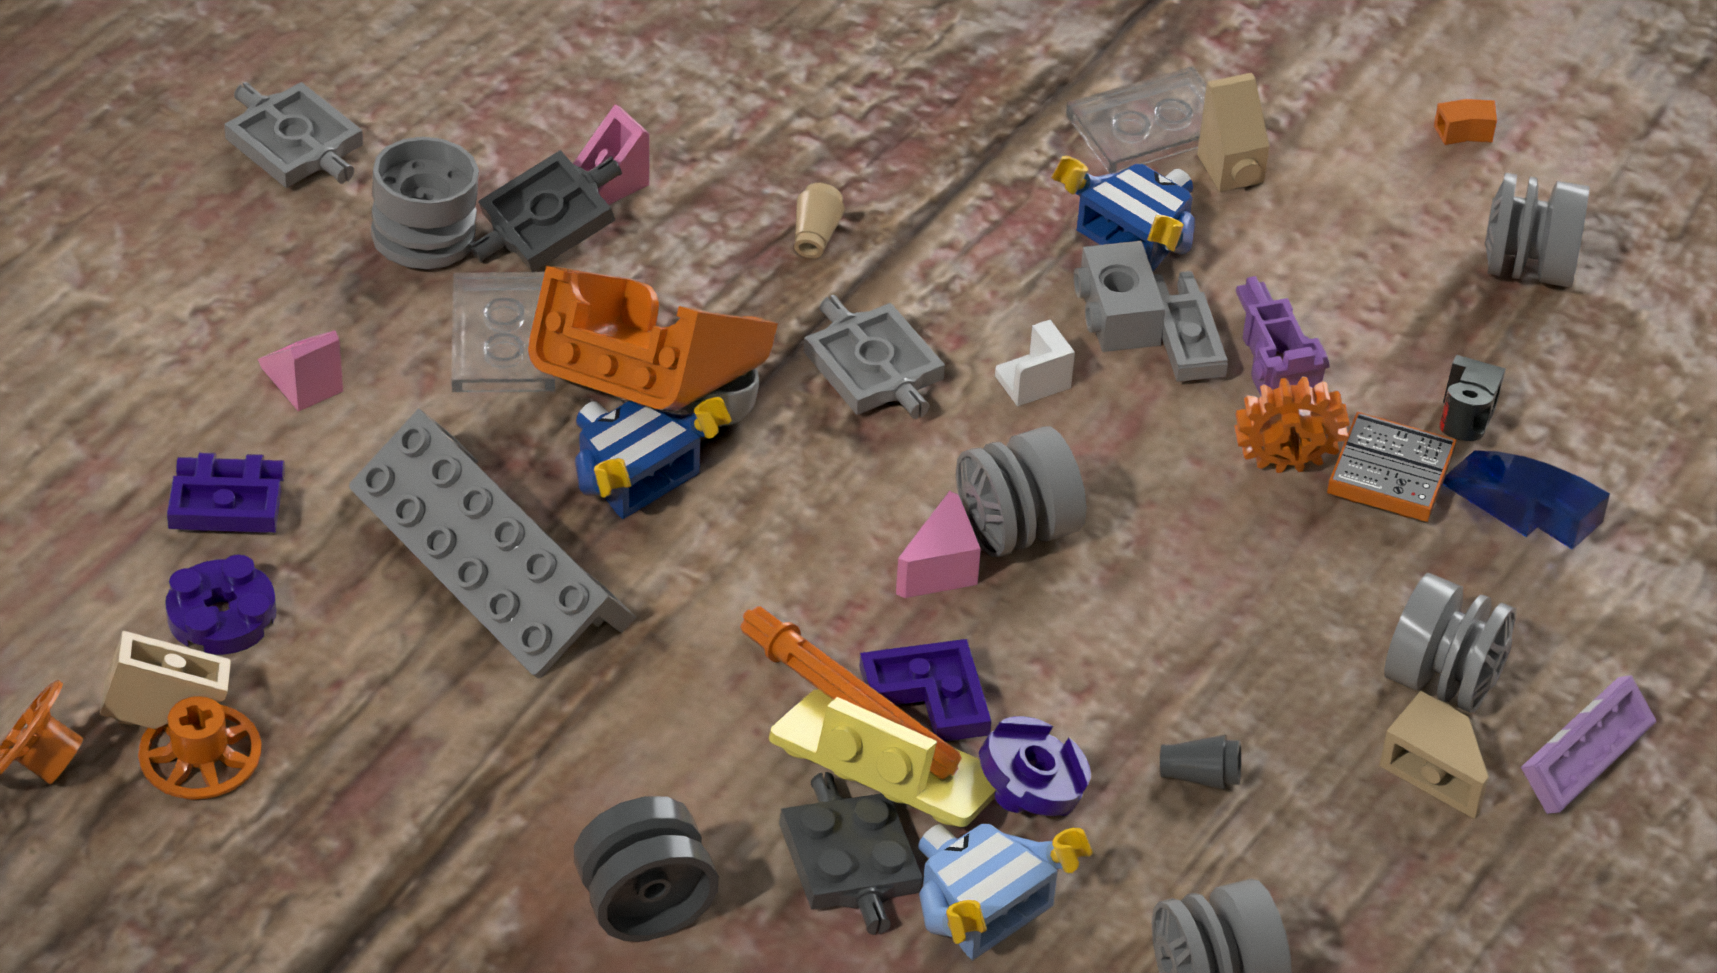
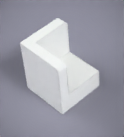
M1047 320L1032 325L1030 354L997 365L995 377L1014 403L1020 406L1070 389L1075 351L1053 322Z

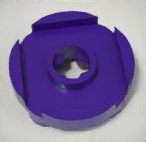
M238 554L229 556L226 559L206 561L190 568L177 570L170 577V589L165 600L167 622L173 636L187 647L189 640L194 644L203 645L204 652L209 654L225 655L240 652L257 644L264 637V628L269 625L270 621L273 624L277 610L274 587L270 579L262 571L255 568L253 560L245 555ZM218 602H228L229 609L219 612L216 606L211 605Z
M1013 716L999 722L995 730L989 733L978 753L983 773L992 787L996 789L995 799L1004 809L1014 813L1026 810L1039 815L1067 816L1075 809L1091 779L1089 763L1080 747L1069 737L1065 744H1063L1059 739L1050 735L1049 733L1054 726L1042 720L1026 716Z

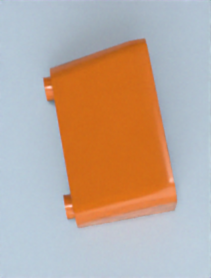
M546 266L529 338L528 352L530 361L541 372L654 409L676 411L762 365L772 350L778 323L759 317H740L679 306L676 316L681 318L669 327L656 326L659 311L658 297L654 289L648 284L625 277Z

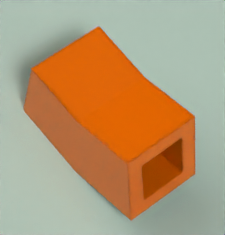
M1461 99L1438 103L1434 128L1444 145L1466 141L1493 143L1497 123L1495 100Z

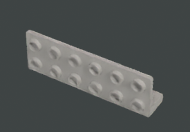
M418 408L350 482L349 488L535 677L541 678L591 623L599 627L606 621L622 633L634 621L636 616L602 583L582 569L476 464L478 460L445 428Z

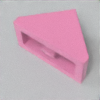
M617 105L612 107L573 163L588 172L610 156L613 157L618 163L622 175L615 177L598 188L600 196L608 205L649 185V133Z
M335 330L302 339L258 359L263 371L298 412L343 392L340 341Z
M951 491L947 493L899 556L896 583L897 595L909 598L978 585L981 548L958 494Z

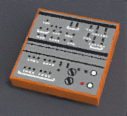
M1357 412L1348 432V440L1344 442L1329 479L1327 493L1345 498L1354 503H1363L1397 513L1403 517L1428 522L1453 457L1457 440Z

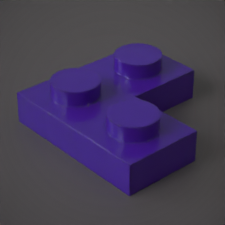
M967 639L860 653L859 668L863 682L895 705L924 701L933 733L942 740L952 741L988 736L991 733V717Z

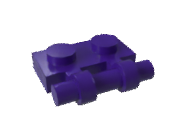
M199 452L198 458H177V476H173L167 511L169 529L276 533L281 499L280 481H284L285 477L284 460H264L263 454H247L246 459L217 458L216 453Z

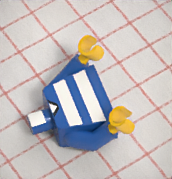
M1062 156L1051 178L1054 181L1065 184V189L1070 194L1080 196L1076 231L1099 245L1142 241L1152 272L1170 251L1183 255L1191 250L1195 230V218L1191 214L1193 197L1190 194L1193 190V182L1186 172L1181 169H1174L1164 177L1144 164H1134L1119 173L1094 177L1087 173L1088 168L1079 160L1070 156Z
M720 397L707 399L698 404L693 413L686 415L654 409L633 401H628L611 412H608L598 402L593 401L586 404L579 411L576 418L577 426L582 429L579 433L580 452L575 458L579 490L586 496L601 495L617 515L625 519L700 473V438L704 436L706 438H713L718 433L719 425L732 422L723 399Z

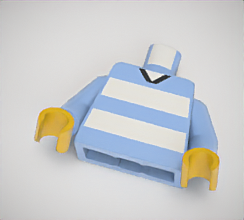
M941 824L931 827L922 836L918 845L919 850L929 858L925 863L923 887L919 893L925 928L931 934L952 937L953 942L958 944L973 961L1054 905L1057 869L1063 868L1064 872L1068 874L1073 873L1079 868L1078 857H1090L1093 854L1084 830L1081 828H1069L1057 834L1053 841L1037 842L1004 834L990 824H980L959 839Z

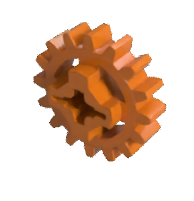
M1302 377L1297 385H1289L1286 378H1281L1279 388L1274 390L1264 384L1260 386L1262 396L1259 398L1246 396L1244 398L1246 409L1236 410L1235 413L1237 425H1234L1238 447H1242L1244 458L1248 460L1256 457L1257 468L1260 469L1265 468L1270 463H1274L1276 473H1282L1287 465H1294L1298 472H1302L1305 467L1304 463L1312 461L1320 466L1324 464L1322 454L1326 452L1337 455L1339 453L1338 442L1347 441L1349 437L1347 426L1350 425L1346 404L1342 403L1340 392L1334 391L1329 393L1327 383L1324 381L1316 384L1314 387H1310L1308 377Z

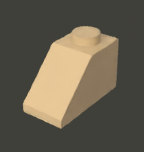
M1247 73L1207 82L1197 152L1199 159L1219 192L1264 183L1269 142L1254 75Z
M122 631L104 682L100 715L114 718L122 724L140 725L156 729L168 724L169 711L176 703L185 698L203 696L211 698L216 702H221L225 700L228 692L231 659Z
M1420 691L1387 729L1379 766L1475 819L1481 812L1489 776L1469 717L1455 710L1451 705Z

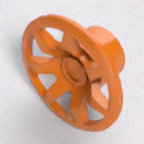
M56 680L44 688L0 745V775L12 762L17 761L51 784L64 771L78 751L83 737L50 714V709L63 686V682L60 680Z
M193 696L179 701L171 708L168 714V724L156 729L147 728L139 744L138 759L145 778L163 793L189 800L208 799L231 792L251 777L258 767L261 758L262 743L254 723L236 709L221 705L211 698ZM225 719L231 720L237 725L226 729ZM164 730L170 737V743L166 746L150 750L156 736ZM245 736H248L251 743L250 756L247 757L240 752L234 751L227 744H235ZM176 757L178 758L175 768L167 781L160 777L151 765V763H169ZM220 760L228 767L240 768L241 770L236 776L219 784L214 763ZM192 767L200 768L202 777L208 787L191 789L181 787L180 785L186 781Z

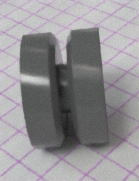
M644 796L621 802L593 819L581 831L574 845V864L582 884L590 893V903L597 921L607 935L623 941H649L671 935L692 924L710 907L718 893L719 876L709 853L702 845V837L695 820L684 803L672 798Z

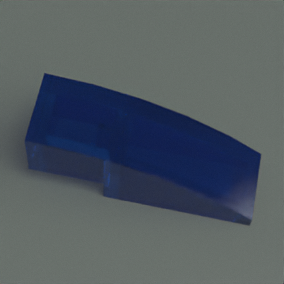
M1474 450L1445 475L1442 483L1525 537L1538 528L1572 550L1603 523L1610 497L1609 492L1559 467L1529 457L1498 451Z

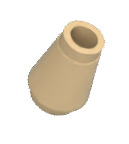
M824 183L810 184L797 197L794 249L803 257L818 258L822 256L825 247L845 212L842 194L831 185Z

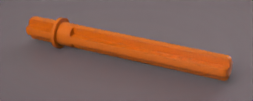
M757 606L753 610L748 609L743 614L744 620L740 626L742 633L764 648L765 656L775 663L783 662L832 700L839 697L936 740L937 744L929 772L939 779H945L949 775L954 776L959 770L958 764L962 759L959 751L802 637L797 625L792 622L783 623L761 606Z

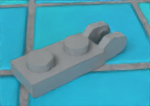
M1193 272L1179 273L1177 283L1179 295H1169L1162 275H1154L1166 309L1162 339L1176 381L1226 377L1228 360L1205 294L1199 291Z

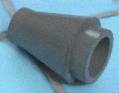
M1225 734L1178 744L1161 745V778H1175L1226 790L1227 785H1240L1242 766L1240 740H1227V735Z

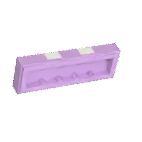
M1632 675L1618 677L1521 766L1522 771L1547 814L1561 812L1657 722Z

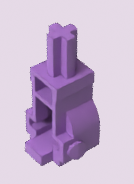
M1256 276L1248 277L1246 285L1237 286L1236 294L1246 312L1242 338L1246 346L1250 347L1254 356L1251 376L1260 396H1262L1260 386L1265 384L1274 390L1279 388L1281 378H1286L1289 385H1297L1302 377H1308L1310 387H1314L1322 382L1325 369L1329 368L1330 364L1319 339H1309L1303 334L1293 314V308L1288 298L1273 301L1264 282H1259ZM1276 351L1284 353L1283 361L1280 356H1276Z

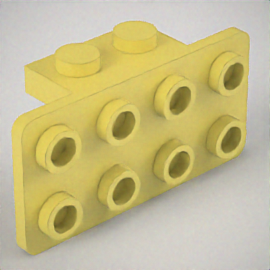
M819 689L809 693L776 722L770 730L769 741L783 748L789 755L808 759L832 770L835 775L842 779L859 782L881 792L891 801L905 803L928 813L936 821L945 825L958 827L969 825L995 798L996 789L992 787L985 777L980 759L956 749L962 757L958 764L959 770L954 776L949 775L945 779H939L929 772L937 744L936 740L839 697L832 700Z

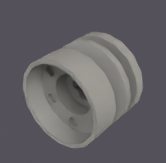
M408 138L386 146L376 157L373 167L372 196L374 203L371 216L373 219L371 237L375 248L388 260L411 268H440L462 260L471 251L469 244L474 243L476 235L475 221L477 209L475 205L478 195L479 169L474 157L463 147L439 138Z
M1505 173L1503 182L1492 200L1485 239L1488 259L1487 274L1500 276L1504 254L1513 255L1515 259L1512 278L1520 279L1528 258L1538 260L1539 282L1572 287L1581 246L1590 186L1556 181L1548 202L1538 200L1539 185L1536 177L1529 176L1526 196L1522 198L1514 196L1517 174Z
M1051 426L1040 427L1011 436L1007 446L1002 442H992L985 444L983 449L972 448L963 451L958 457L956 464L958 495L979 546L989 556L1001 557L1010 554L1013 549L1028 548L1034 542L1035 537L1040 541L1060 538L1080 531L1085 524L1087 506L1085 488L1079 467L1064 438Z
M1426 573L1411 594L1393 634L1384 667L1385 678L1414 690L1422 691L1435 672L1440 673L1437 689L1438 700L1450 702L1460 688L1458 708L1474 713L1482 704L1488 691L1495 686L1504 669L1511 650L1517 608L1500 603L1489 618L1491 598L1479 595L1467 612L1462 613L1463 586L1431 573Z
M1247 879L1216 887L1210 894L1209 902L1203 895L1191 893L1187 894L1181 901L1174 898L1159 901L1153 909L1151 922L1152 939L1159 973H1292L1287 935L1279 911L1269 891L1258 880Z

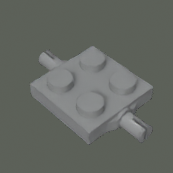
M247 82L243 83V87L240 84L234 92L235 99L244 104L248 109L242 115L224 124L225 138L285 188L318 170L327 171L340 184H344L345 179L349 181L353 177L354 167L346 163L341 157L363 145V132L309 87L300 82L281 93L269 96L261 95Z
M831 295V299L826 297L820 304V311L827 316L832 324L824 330L804 337V353L856 415L895 400L903 405L913 419H918V415L923 417L928 412L930 405L917 390L943 380L945 364L891 303L871 311L851 313L839 301L837 296Z

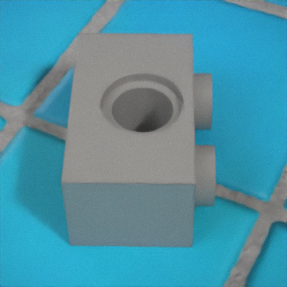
M1142 241L1083 247L1081 268L1074 269V288L1077 297H1084L1087 329L1090 333L1096 332L1102 352L1161 346L1166 309Z

